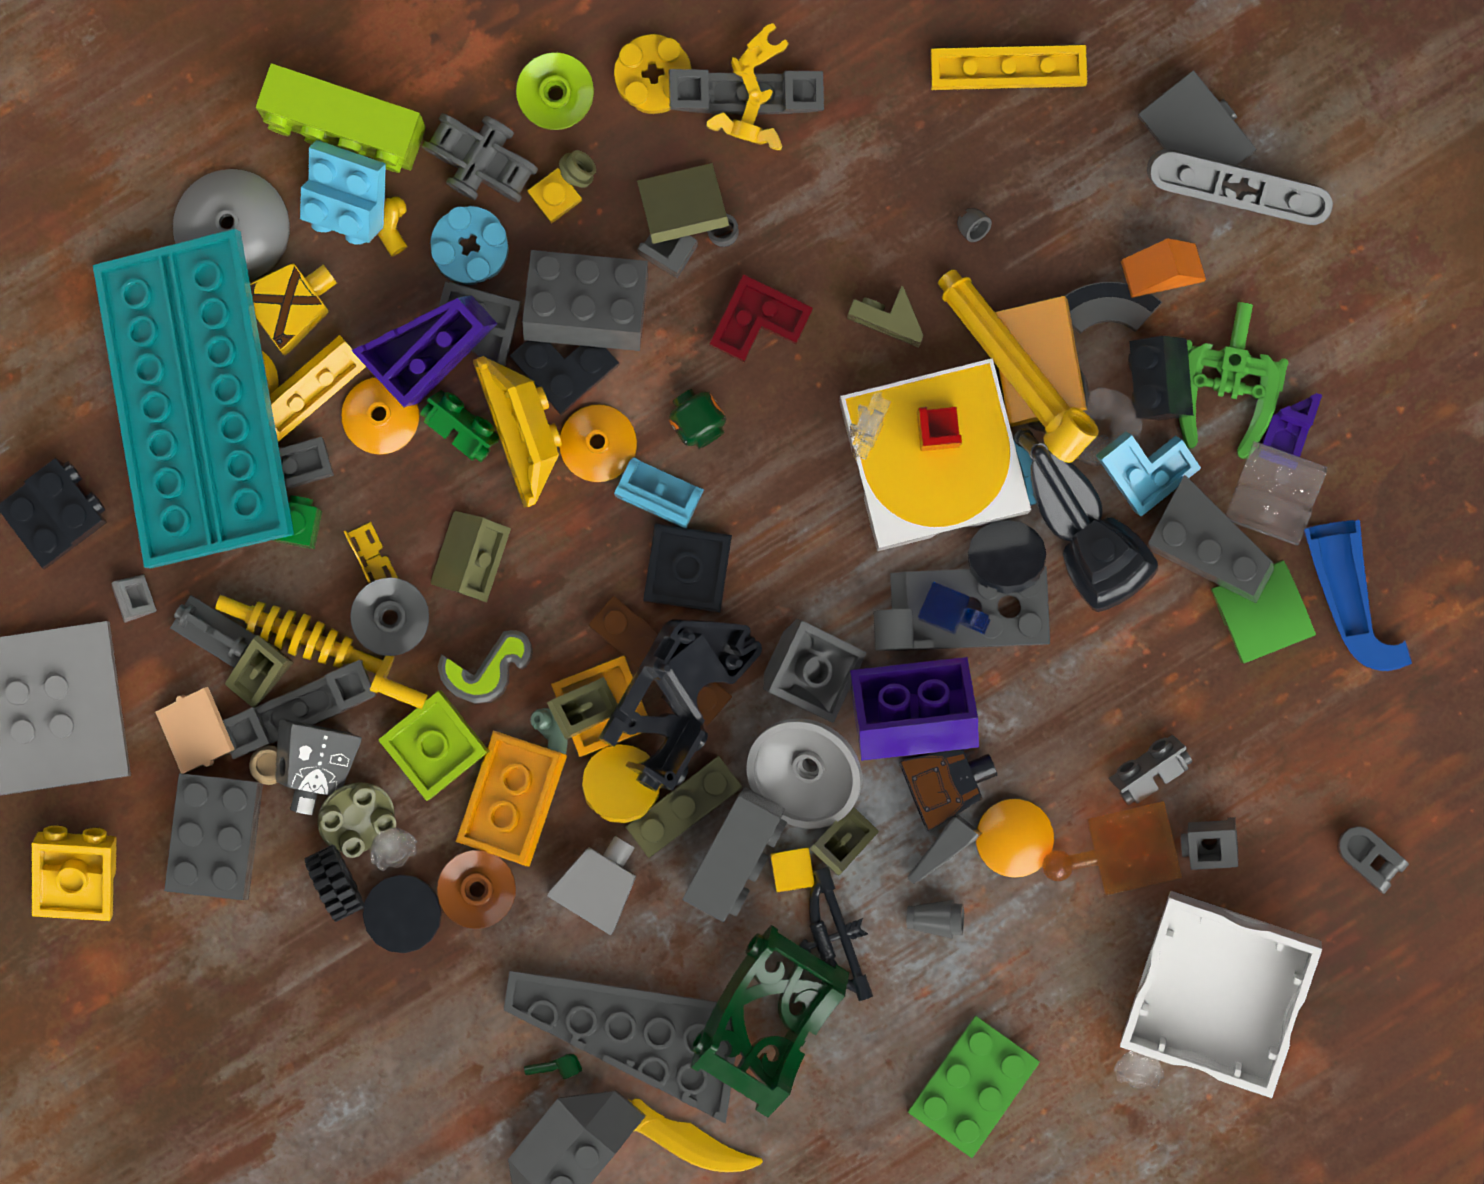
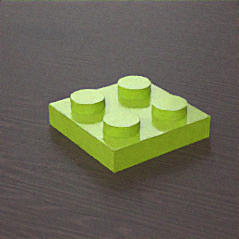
M441 690L427 699L422 709L416 708L378 739L426 801L432 799L489 752Z

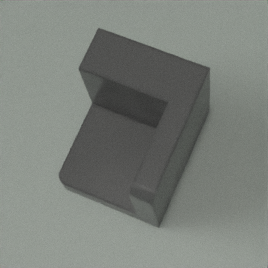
M649 235L645 243L639 245L637 252L639 256L678 279L698 247V242L689 235L653 244L651 235Z

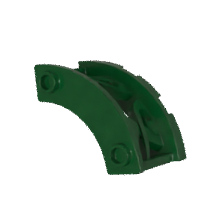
M773 925L763 935L757 933L751 939L745 952L747 956L720 996L704 1030L698 1033L690 1048L694 1052L690 1068L697 1072L703 1069L757 1103L755 1110L766 1117H769L791 1094L796 1074L805 1056L799 1049L805 1044L806 1041L804 1040L809 1031L817 1035L829 1015L843 1000L849 977L848 971L837 964L834 968L778 933V929ZM773 951L794 962V966L787 979H782L785 972L782 962H777L772 972H768L765 969V962ZM803 969L822 980V982L799 980ZM753 977L759 983L748 987ZM781 993L778 1000V1014L782 1023L788 1029L785 1037L766 1036L751 1045L745 1027L744 1005L764 996ZM792 993L796 994L793 996L791 1003L799 1001L802 1004L801 1011L795 1016L789 1011V1001ZM729 1020H730L731 1031H730V1030H725V1028H726V1026H727ZM721 1041H725L728 1045V1052L724 1057L733 1058L741 1054L742 1059L737 1067L716 1054ZM768 1045L773 1046L776 1052L773 1061L768 1060L767 1053H762L759 1058L757 1055ZM748 1068L758 1078V1080L749 1075L748 1073H746Z

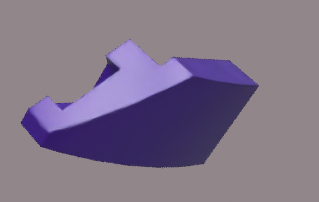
M1318 393L1311 395L1308 399L1292 406L1289 405L1273 415L1258 455L1295 468L1298 464L1308 431L1313 425L1322 395Z

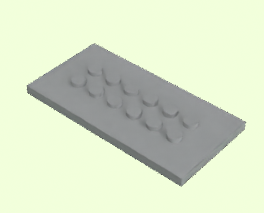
M104 621L0 637V796L131 776L110 622Z

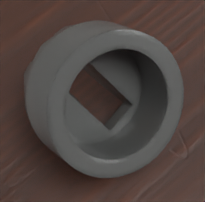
M967 208V213L963 217L959 215L957 226L960 233L969 242H977L989 232L992 221L983 211L977 208Z
M727 213L729 226L707 231L712 243L720 247L732 245L739 234L737 221ZM733 229V232L719 238L715 237Z

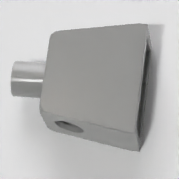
M614 836L603 855L588 847L550 890L547 896L602 931L612 935L636 879L634 874L623 868L635 847L617 836Z

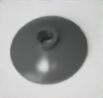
M382 578L369 583L358 593L351 608V625L355 636L364 647L379 655L395 656L410 651L422 640L429 624V610L421 592L411 583L398 578ZM387 610H393L398 615V619L393 625H387L383 622L382 616Z

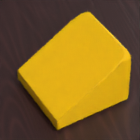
M809 847L770 854L777 893L814 886L815 882Z

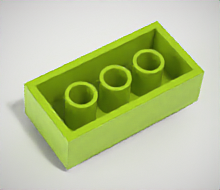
M272 63L256 105V109L263 118V122L269 124L268 129L275 133L290 136L291 131L305 136L304 141L311 145L316 140L329 143L386 163V170L400 173L401 168L409 171L412 170L426 129L419 112Z

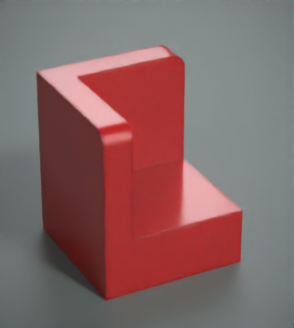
M927 407L918 408L917 420L921 451L959 448L961 446L962 435L959 434L957 407L927 410Z

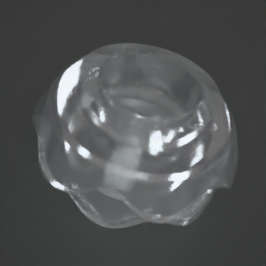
M400 828L387 829L374 838L370 848V860L372 864L376 863L377 867L382 871H385L388 867H402L408 857L416 855L415 843H417V840L406 830Z
M1129 1051L1120 1057L1114 1068V1071L1117 1072L1118 1082L1127 1081L1135 1089H1141L1147 1085L1156 1088L1160 1083V1079H1164V1071L1159 1060L1134 1051Z

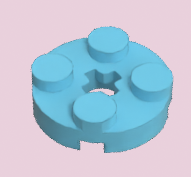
M460 206L453 208L438 221L431 236V253L435 263L445 277L458 284L474 285L493 278L501 271L508 257L509 246L504 227L495 215L479 207ZM470 236L477 237L476 244L480 246L478 253L471 251L468 256L463 255V247L459 244L460 241L468 239Z

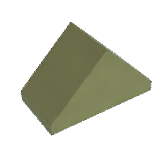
M257 635L249 644L225 682V685L251 707H257L294 662L269 641Z
M604 677L547 702L564 738L567 740L609 719L618 705Z
M853 807L844 818L838 822L835 821L809 849L839 876L879 831Z

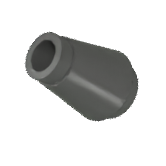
M954 900L908 906L906 916L907 929H914L915 931L953 939V935H963L964 904H956Z

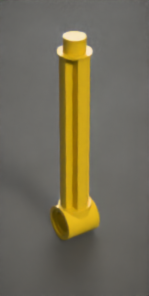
M951 270L944 274L938 281V285L944 291L943 301L950 305L1044 425L1046 434L1043 439L1048 450L1064 462H1073L1098 436L1099 430L1095 422L1084 411L1074 407L1070 408L973 286L969 277L962 278L957 270Z

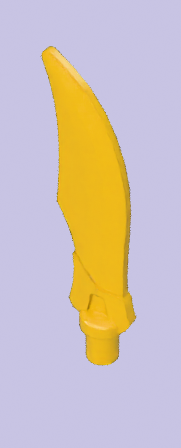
M628 1099L646 1115L634 1131L645 1135L692 1165L718 1172H741L763 1163L762 1158L738 1152L715 1140L692 1123L664 1118L665 1116L651 1109L641 1099H634L632 1101Z

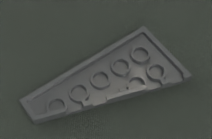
M509 971L504 1011L570 1043L582 1051H586L726 1124L731 1087L703 1069L697 1072L690 1068L694 1052L690 1050L691 1045L698 1033L704 1030L717 1001ZM730 1020L728 1021L725 1030L731 1031ZM721 1041L716 1054L735 1065L736 1057H724L728 1052V1045L725 1041Z

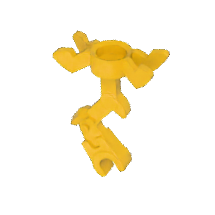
M772 23L765 26L747 44L748 49L739 61L736 58H732L731 61L734 73L742 77L749 94L742 120L733 119L732 122L723 112L708 120L707 126L709 129L717 132L723 128L728 135L760 145L769 143L771 149L781 150L782 144L774 128L763 130L754 125L760 105L767 102L773 94L771 89L761 92L754 74V68L778 53L783 52L788 46L786 39L778 45L768 43V35L776 29V26Z

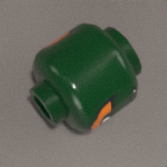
M690 389L672 401L676 408L671 411L669 422L686 446L696 445L698 449H701L725 433L722 427L726 423V415L710 392L704 391L695 395L694 391Z

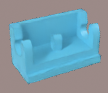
M633 457L630 459L614 494L615 497L682 528H687L704 489L687 483Z

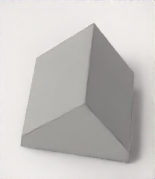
M144 575L112 582V589L124 623L157 611Z

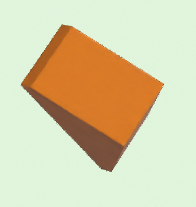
M1167 238L1121 261L1131 298L1202 283L1206 280L1195 243Z

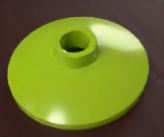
M546 53L534 58L524 67L517 81L516 95L520 109L532 123L545 129L561 130L577 124L585 117L593 102L594 86L590 73L579 60L564 53ZM553 88H560L563 91V96L559 100H552L548 96L549 91Z

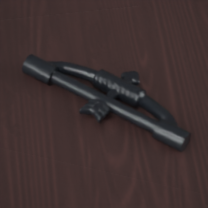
M829 867L813 871L816 882L809 898L811 922L809 927L814 940L808 942L807 939H803L799 946L810 953L811 949L817 947L821 960L834 968L837 962L835 961L836 954L831 942L840 939L853 975V979H848L847 989L856 993L858 1001L873 997V993L866 974H862L851 939L854 940L868 935L867 932L861 929L863 918L845 925L833 891L836 887ZM822 893L826 897L837 929L836 933L828 935L824 921L820 917L819 896Z

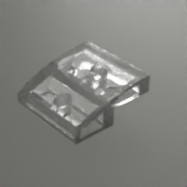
M1253 441L1226 516L1235 524L1298 546L1311 517L1314 502L1327 474V467Z

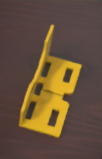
M371 522L349 533L343 531L362 567L368 583H371L368 575L369 572L372 573L375 580L387 578L382 568L383 566H387L392 578H398L389 558L378 555L380 554L379 550L383 546ZM370 530L375 543H370L365 531ZM352 537H355L359 545L360 551L358 552L351 540ZM364 556L365 560H368L366 561L367 567H364L360 557Z

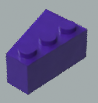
M472 295L456 298L351 351L403 407L419 404L498 323Z

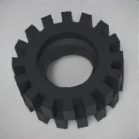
M332 844L304 859L309 876L314 883L313 885L318 891L322 903L324 902L326 910L335 922L364 908V902L357 889L358 887L335 845Z

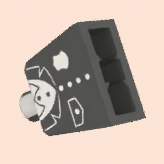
M280 718L275 778L276 782L295 789L290 810L313 815L318 793L331 795L334 791L343 787L361 744L362 737L346 731Z

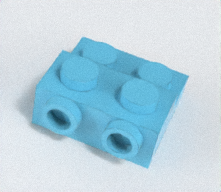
M316 140L309 147L308 181L301 187L300 219L310 222L311 227L317 232L333 230L344 234L349 243H369L383 229L386 163Z

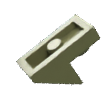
M901 286L891 313L885 312V305L873 299L864 297L862 302L853 300L847 319L919 348L923 339V333L903 286Z

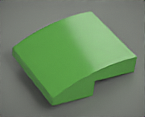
M1284 560L1273 564L1274 571L1257 603L1220 585L1211 588L1223 623L1228 627L1240 662L1243 664L1316 635L1305 605Z

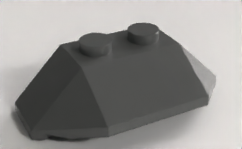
M616 1090L558 1097L508 1158L512 1184H591L646 1115Z

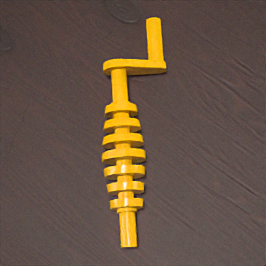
M224 595L219 596L215 606L216 610L245 621L248 624L246 630L252 634L255 633L257 627L263 628L260 636L266 641L270 639L272 633H276L274 646L282 649L288 638L291 640L288 654L293 656L297 655L303 644L306 646L303 654L304 659L311 660L316 650L321 652L318 663L326 664L330 656L335 657L333 667L342 668L343 664H351L362 660L365 669L376 674L370 691L374 693L380 692L419 709L423 708L428 696L427 694L387 679L395 656H385L384 660L361 652L354 649V646H352L353 639L345 636L342 643L337 642L339 632L333 628L327 637L322 636L325 624L319 620L315 624L313 631H310L308 628L312 616L303 614L298 625H295L293 623L297 611L288 610L284 619H280L281 607L273 605L268 614L264 612L266 603L258 601L255 606H248Z

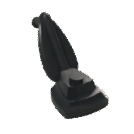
M1022 428L1018 430L1014 436V441L1019 447L1024 448L1033 460L1030 467L1031 483L1039 512L1055 536L1062 540L1070 541L1063 550V557L1071 581L1081 597L1093 611L1101 612L1119 605L1134 596L1158 571V562L1150 549L1136 533L1115 518L1101 520L1103 513L1101 499L1089 479L1072 462H1064L1054 456L1045 444L1040 443L1033 436L1029 429Z

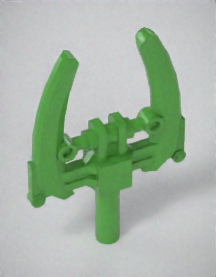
M1238 302L1229 347L1226 346L1222 350L1217 351L1211 349L1212 344L1205 343L1197 347L1192 346V342L1187 340L1194 416L1181 417L1179 421L1185 445L1189 449H1193L1198 443L1196 398L1198 388L1204 386L1212 387L1213 390L1218 391L1217 396L1223 397L1224 392L1232 393L1231 399H1237L1238 395L1243 396V394H1249L1258 399L1251 423L1237 449V455L1240 459H1245L1250 455L1269 426L1276 408L1279 392L1283 390L1288 360L1283 358L1279 362H1275L1269 355L1260 354V359L1251 357L1248 350H1244L1253 309L1252 304ZM1203 366L1216 368L1221 378H1207L1204 374H1201ZM1248 374L1261 377L1260 385L1254 387L1245 385L1246 383L1240 381Z

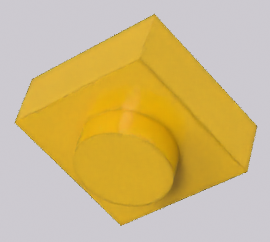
M559 168L527 191L551 224L582 201V198L573 186L563 179Z

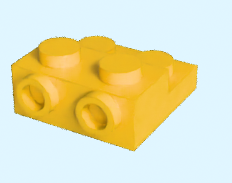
M57 825L45 827L43 832H38L32 842V916L110 921L113 916V878L116 874V836H107L106 830L101 828L85 829L83 834H69L66 827Z

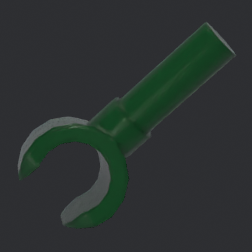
M571 1053L549 1062L524 1066L525 1075L551 1072L558 1069L563 1080L582 1071L577 1056Z

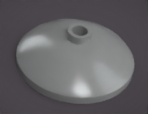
M238 169L215 171L195 181L182 195L174 213L173 236L175 244L237 229L241 231L249 281L257 280L268 273L282 257L290 234L288 211L276 189L260 176ZM231 216L235 220L233 227L230 229L221 227L223 218Z
M802 718L786 719L769 726L758 736L747 758V777L751 790L785 808L781 819L795 827L815 829L830 826L835 821H840L851 811L861 792L862 770L855 751L837 731L814 720ZM807 758L815 761L817 766L810 765L807 762Z

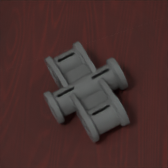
M441 113L438 118L441 123L429 142L425 141L422 148L436 158L458 169L454 177L447 179L446 184L462 195L476 200L478 197L476 191L482 182L506 198L519 203L522 198L520 195L521 190L530 175L536 174L538 168L523 157L502 147L505 141L511 139L515 133L499 121L484 116L482 120L484 125L478 134L458 120Z

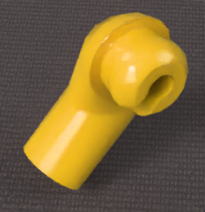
M397 196L385 199L383 229L378 233L391 257L396 256L407 248L406 243L396 229L399 217L406 213V204L403 199Z

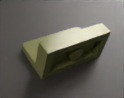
M455 511L439 554L431 585L487 602L511 528L483 517Z

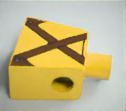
M293 263L250 284L256 318L284 356L290 353L329 312L319 296L336 285L337 282L324 264L304 278Z

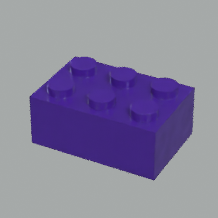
M968 657L850 670L852 702L861 761L979 747L978 714Z

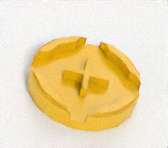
M617 744L615 747L603 748L591 757L584 769L582 782L583 793L589 807L609 822L627 823L638 820L647 814V811L652 808L659 797L660 787L655 792L637 782L636 779L639 774L626 767L628 761L633 763L643 762L649 759L650 756L634 746Z

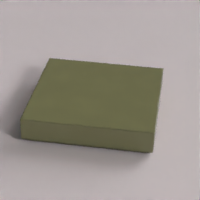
M713 163L637 181L653 244L729 226Z

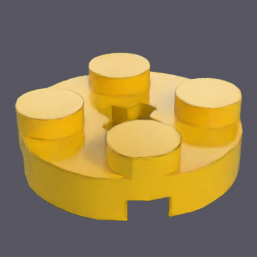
M655 34L638 37L622 47L615 63L614 76L617 90L625 101L643 113L658 114L671 110L669 109V70L691 69L690 60L686 52L680 47V44L672 38ZM655 64L657 69L664 70V75L658 77V83L651 84L649 78L642 77V72L648 70V65Z

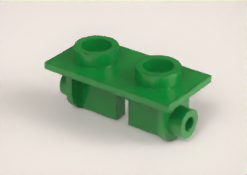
M440 390L428 398L427 401L429 403L420 413L425 418L424 423L444 439L450 435L453 429L459 432L451 444L472 461L477 459L481 463L489 454V448L500 441L499 435L494 432V426L488 420L471 414L464 408L463 401L452 393H445Z

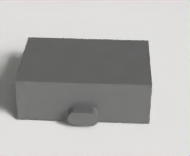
M1194 70L1138 114V118L1163 149H1172L1237 166L1256 152L1255 146L1235 123L1234 119L1237 118V115L1224 99L1219 102Z

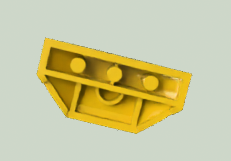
M484 356L473 360V364L523 507H530L536 504L559 456L557 447L562 445L556 425L554 423L549 425L544 410L549 409L545 392L542 386L536 388L533 380Z

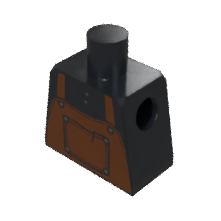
M963 749L933 753L899 762L926 831L938 827L983 799L977 784L997 776L996 768L989 754L968 762Z

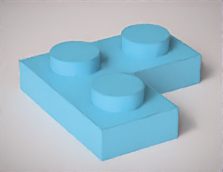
M1125 431L1096 455L1129 505L1139 516H1143L1179 486L1184 474L1190 478L1201 469L1183 440L1177 436H1174L1147 458L1134 437Z

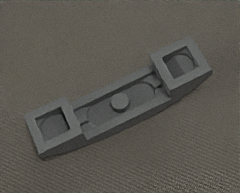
M669 70V109L711 114L723 112L725 114H744L749 94L741 76L735 73H708V70ZM784 71L783 74L754 73L761 92L769 89L773 91L771 98L760 105L757 115L807 113L824 110L823 71Z
M362 660L355 661L326 674L321 679L265 704L252 707L223 720L235 749L230 752L232 758L241 757L261 747L277 742L280 718L316 725L377 696L376 693L370 691L372 683Z

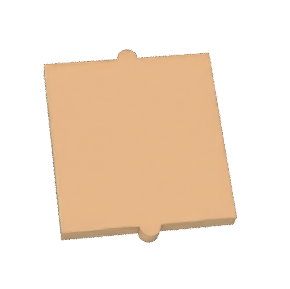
M209 687L202 688L188 696H178L176 702L155 712L181 774L188 773L202 765L206 767L211 766L214 763L213 760L235 750Z

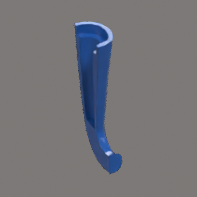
M1360 520L1333 522L1305 528L1304 531L1315 569L1327 603L1350 653L1364 666L1378 671H1392L1412 664L1406 640L1398 645H1387L1381 643L1374 636L1363 558Z

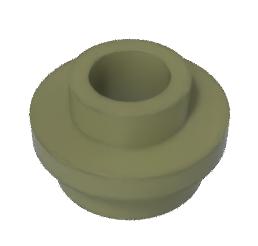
M575 150L572 153H566L559 160L561 175L567 183L581 188H585L592 183L593 175L596 173V166L586 153Z

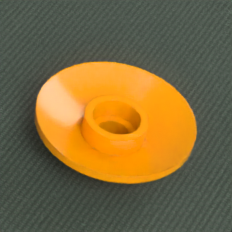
M376 377L366 379L357 384L347 395L342 407V425L346 435L358 448L372 454H389L400 450L413 438L419 424L418 404L403 407ZM377 407H382L386 410V417L381 421H376L372 418V412Z
M590 405L579 409L568 418L560 434L562 445L559 448L565 465L573 474L586 481L606 482L617 478L625 472L630 459L635 457L637 439L631 422L623 413L610 406ZM595 435H601L605 439V444L600 449H594L590 445V440Z

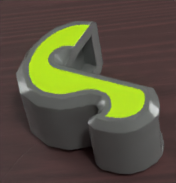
M504 631L475 675L470 674L441 654L438 663L441 681L448 690L459 698L474 704L491 703L504 694L509 684L510 664L515 663L519 669L527 667L533 654L532 644L529 638L520 631Z

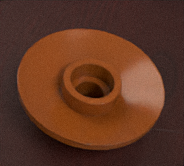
M482 850L463 852L451 859L443 868L437 885L438 900L444 913L458 925L471 929L487 928L501 921L512 908L516 896L514 875L509 866L498 856ZM474 882H481L485 887V892L481 897L473 896L470 891L471 885Z

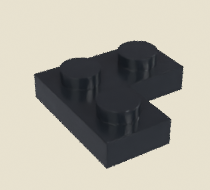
M527 340L510 355V358L524 374L534 381L537 388L542 386L547 400L560 415L565 413L620 365L607 348L580 345L564 359L551 343Z

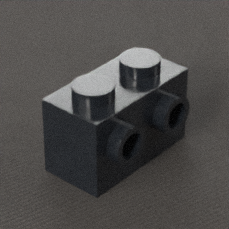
M1157 336L1129 341L1130 354L1128 364L1132 372L1134 390L1132 393V405L1136 413V419L1161 421L1194 416L1187 338Z

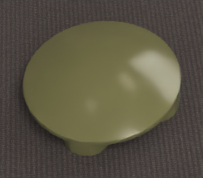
M370 783L345 785L334 791L321 806L318 814L319 833L328 846L333 844L346 857L356 858L364 851L378 845L388 834L395 830L396 819L394 817L393 803L388 794L376 785Z

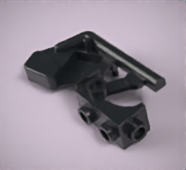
M672 619L663 625L599 736L601 741L614 747L622 733L629 735L636 733H659L666 737L657 752L646 761L639 763L627 762L626 767L639 774L636 779L637 782L657 792L659 787L673 791L675 786L681 784L686 778L689 770L688 763L694 753L704 746L708 738V733L703 726L705 720L697 706L699 691L703 686L713 682L734 684L762 652L760 642L756 641L749 634L751 633L749 626L686 619ZM653 679L663 693L661 698L667 702L675 715L663 713L659 716H641L635 712Z

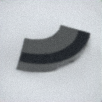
M1121 282L1093 283L1080 287L1065 296L1068 300L1072 327L1079 334L1087 328L1103 322L1119 323L1136 332L1162 304V301L1153 294L1131 298L1128 284Z

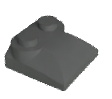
M796 618L783 632L764 672L763 690L834 723L851 687L850 670L860 668L867 652Z

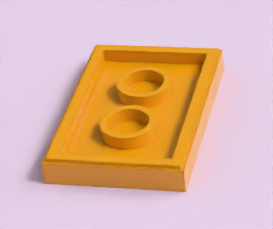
M1061 296L995 312L1070 408L1074 407L1082 411L1087 410L1067 298ZM999 369L1010 426L1040 421Z
M493 730L487 747L489 752L484 756L455 842L530 867L567 755Z

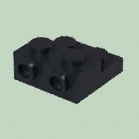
M57 458L25 480V485L0 503V513L43 569L49 567L107 523L101 515L106 509L92 491L86 495L79 486L78 482L83 478L70 461L63 464Z

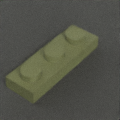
M718 756L647 811V814L638 820L632 821L626 826V829L647 857L650 858L740 790L742 786Z

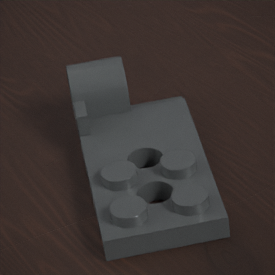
M1047 566L1044 567L1035 585L1022 592L1010 594L999 593L997 589L982 586L971 574L970 569L890 573L892 609L873 611L875 651L1050 644ZM1012 596L1018 600L1020 611L1016 617L1005 618L999 613L998 602L1002 597ZM965 598H974L980 603L981 613L976 619L968 620L961 616L959 604Z

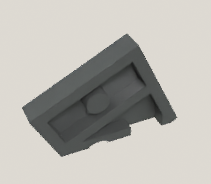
M446 281L439 307L456 298L472 295L498 324L471 351L475 352L479 357L484 356L505 366L522 301Z

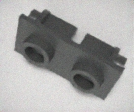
M190 595L185 605L181 604L174 614L176 619L170 627L175 632L234 668L253 638L256 637L255 634L247 631L192 595Z
M1172 734L1168 738H1161L1155 741L1149 747V751L1136 760H1129L1123 763L1117 769V772L1108 779L1121 791L1120 795L1128 806L1133 802L1139 804L1159 789L1153 780L1155 775L1158 774L1162 781L1167 784L1189 769L1187 765L1193 761L1186 751V746Z

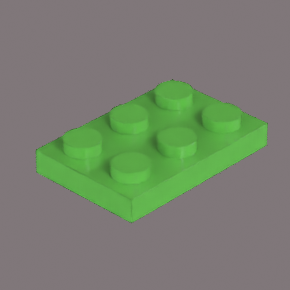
M974 1016L907 1112L970 1158H973L1040 1061L980 1018Z

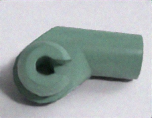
M542 708L534 711L530 718L531 725L548 740V749L566 754L568 740L564 738L551 710Z

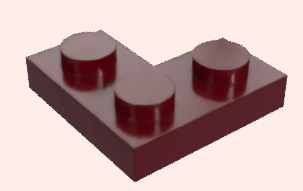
M743 274L709 346L745 363L761 328L791 343L797 344L813 308Z

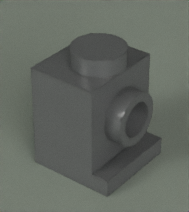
M1230 817L1228 820L1188 823V833L1181 834L1182 857H1190L1191 870L1238 867L1236 817ZM1202 839H1217L1212 845H1207L1202 841Z

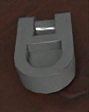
M1365 827L1349 828L1341 834L1338 840L1337 848L1341 858L1382 894H1385L1391 887L1390 881L1396 873H1402L1409 865L1402 856ZM1379 854L1386 862L1376 871L1370 864Z

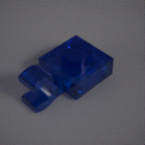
M936 582L932 583L918 615L920 621L954 635L959 624L985 635L991 621L989 615L967 608L970 601L969 596Z

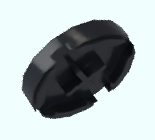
M1002 520L982 527L971 539L968 563L971 574L979 584L986 588L989 586L997 589L999 593L1010 594L1022 592L1035 585L1044 570L1047 554L1044 541L1033 528L1022 522Z
M407 875L386 878L373 887L365 900L363 911L366 931L373 941L387 951L397 953L419 950L433 940L440 927L442 916L438 896L431 886L417 877Z

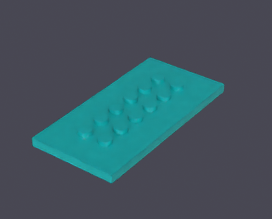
M232 229L93 265L144 567L151 569L294 535L241 231Z

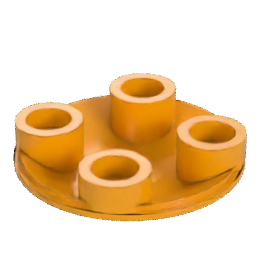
M1008 799L998 802L983 814L977 826V829L982 833L976 840L979 856L991 870L1003 876L1023 877L1036 872L1046 863L1053 849L1054 832L1051 822L1038 806L1029 801Z

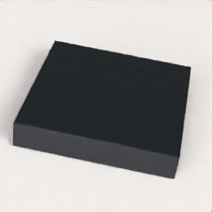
M655 524L643 601L720 613L732 535Z

